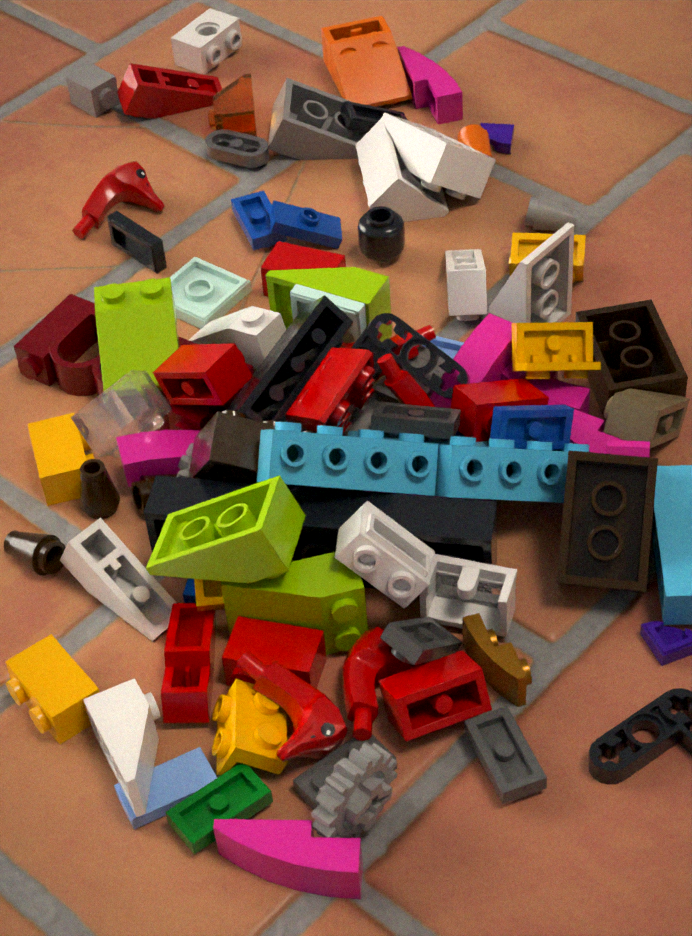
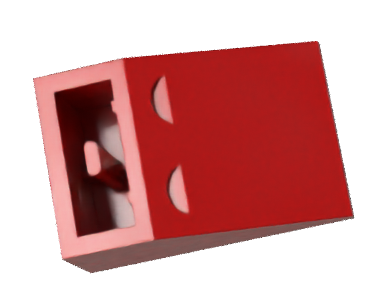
M332 347L286 412V421L301 423V432L307 430L317 431V425L343 427V436H346L352 425L349 421L356 407L363 410L375 392V389L372 388L375 383L373 379L375 373L373 353L366 349Z

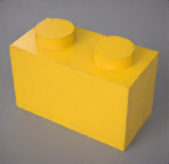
M74 413L28 423L27 426L47 506L80 498V467L85 461L95 459L93 453L85 455L84 452L92 450L86 426L78 428Z
M52 634L5 661L10 680L6 682V687L10 695L18 705L26 703L30 708L29 714L33 723L42 734L49 731L61 745L91 726L83 699L100 693L99 688Z

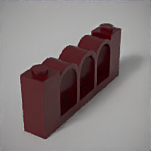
M69 294L14 345L20 373L26 378L36 380L48 386L57 381L59 388L70 395L91 396L97 393L101 406L109 412L133 414L140 411L144 424L155 431H201L217 411H225L241 391L240 389L224 405H171L168 399H158L163 391L105 399L100 354L92 360L75 363L90 347L98 342L95 303L73 294ZM179 337V346L197 344ZM246 363L247 366H248V368H249V370H250V372H251V374L253 375V374H254V367H253V365H250V364Z

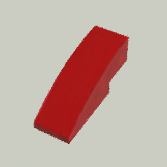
M196 603L172 604L164 648L165 671L161 688L163 723H209L215 660L216 610L197 611Z

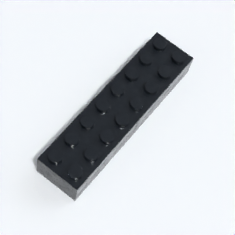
M156 476L144 511L152 552L168 514L256 483ZM287 486L306 515L291 562L336 552L339 528L366 501H369L433 549L435 554L497 565V502ZM361 577L364 588L377 589ZM442 577V583L457 585L458 580ZM478 584L477 589L493 592L492 586Z

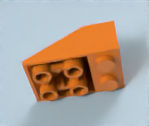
M382 15L321 28L324 63L343 99L375 107L386 104L394 105L400 101L412 99L392 32Z

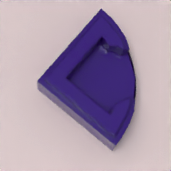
M481 123L480 126L489 133L490 144L495 146V151L511 154L514 124Z
M662 621L641 624L640 635L661 666L692 655V630L684 628L683 631L675 627L664 626Z

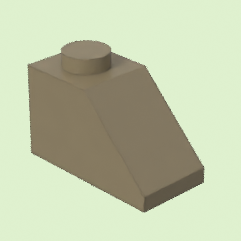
M632 388L615 393L608 400L604 410V418L607 421L603 432L627 441H649L650 448L679 437L690 399L683 396Z

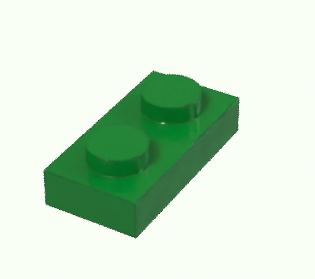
M239 763L166 811L167 822L195 855L216 841L213 828L214 819H249L273 802L272 791L248 765Z

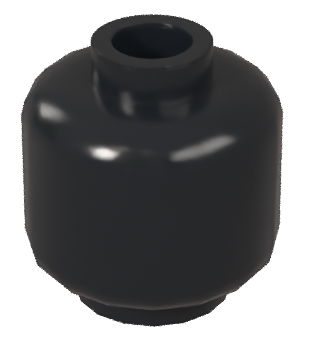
M378 206L370 209L359 219L357 227L359 248L367 258L385 262L397 257L404 250L405 226L401 215L385 206Z

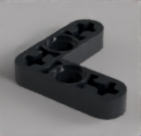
M391 313L377 315L351 347V349H366L373 353L374 380L382 372L377 363L378 359L385 354L391 353L398 364L446 399H452L453 388L450 387L447 391H444L442 387L445 381L435 373L432 374L431 380L425 377L426 374L436 367L439 357L445 360V362L439 365L441 369L449 374H453L457 370L460 373L457 377L458 382L461 384L470 383L469 374L463 366L402 319ZM392 322H395L396 325L393 330L404 340H406L408 333L413 335L411 339L403 344L399 355L394 353L400 347L398 344L388 338L383 342L379 340L382 337V332L378 330L381 324L389 326ZM417 345L426 346L430 352L429 362L421 368L413 367L408 359L410 350Z
M683 688L669 690L597 738L589 749L588 768L592 777L598 782L607 785L618 784L678 743L692 755V730L690 731L692 725V691ZM673 708L678 711L675 715L672 713ZM685 709L688 711V717L682 713ZM639 729H649L657 734L658 739L651 743H642L636 740L632 734ZM605 756L609 761L603 763L601 759ZM619 756L618 764H615L613 761H611L612 759Z

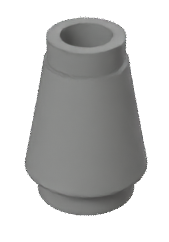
M540 195V198L531 196L525 225L533 226L532 230L558 231L569 222L574 225L575 230L579 211L572 210V208Z

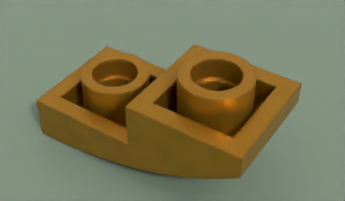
M480 613L462 617L463 646L467 655L483 669L485 681L515 706L526 705V687L532 684L531 671L525 658H518L512 642L499 645L495 631L492 628L486 629Z

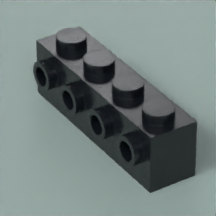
M326 295L304 307L254 372L253 377L244 385L226 410L241 412L247 419L259 422L266 420L281 422L332 347H341L344 342L342 337L353 321Z

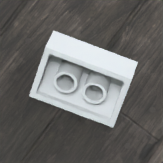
M381 118L356 144L359 158L358 164L361 167L369 208L372 209L378 206L388 207L401 215L404 222L444 217L449 213L443 189L441 188L440 192H435L420 185L422 179L408 171Z

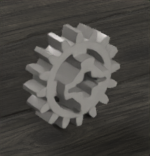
M366 742L363 743L360 751L353 748L348 759L345 757L334 765L333 773L325 779L326 784L319 788L316 800L320 802V805L311 813V816L316 819L312 824V828L317 831V834L330 838H350L351 836L358 838L361 829L366 831L376 823L377 815L384 808V804L391 798L393 789L389 784L397 777V773L393 769L398 763L392 758V754L375 743L370 745Z

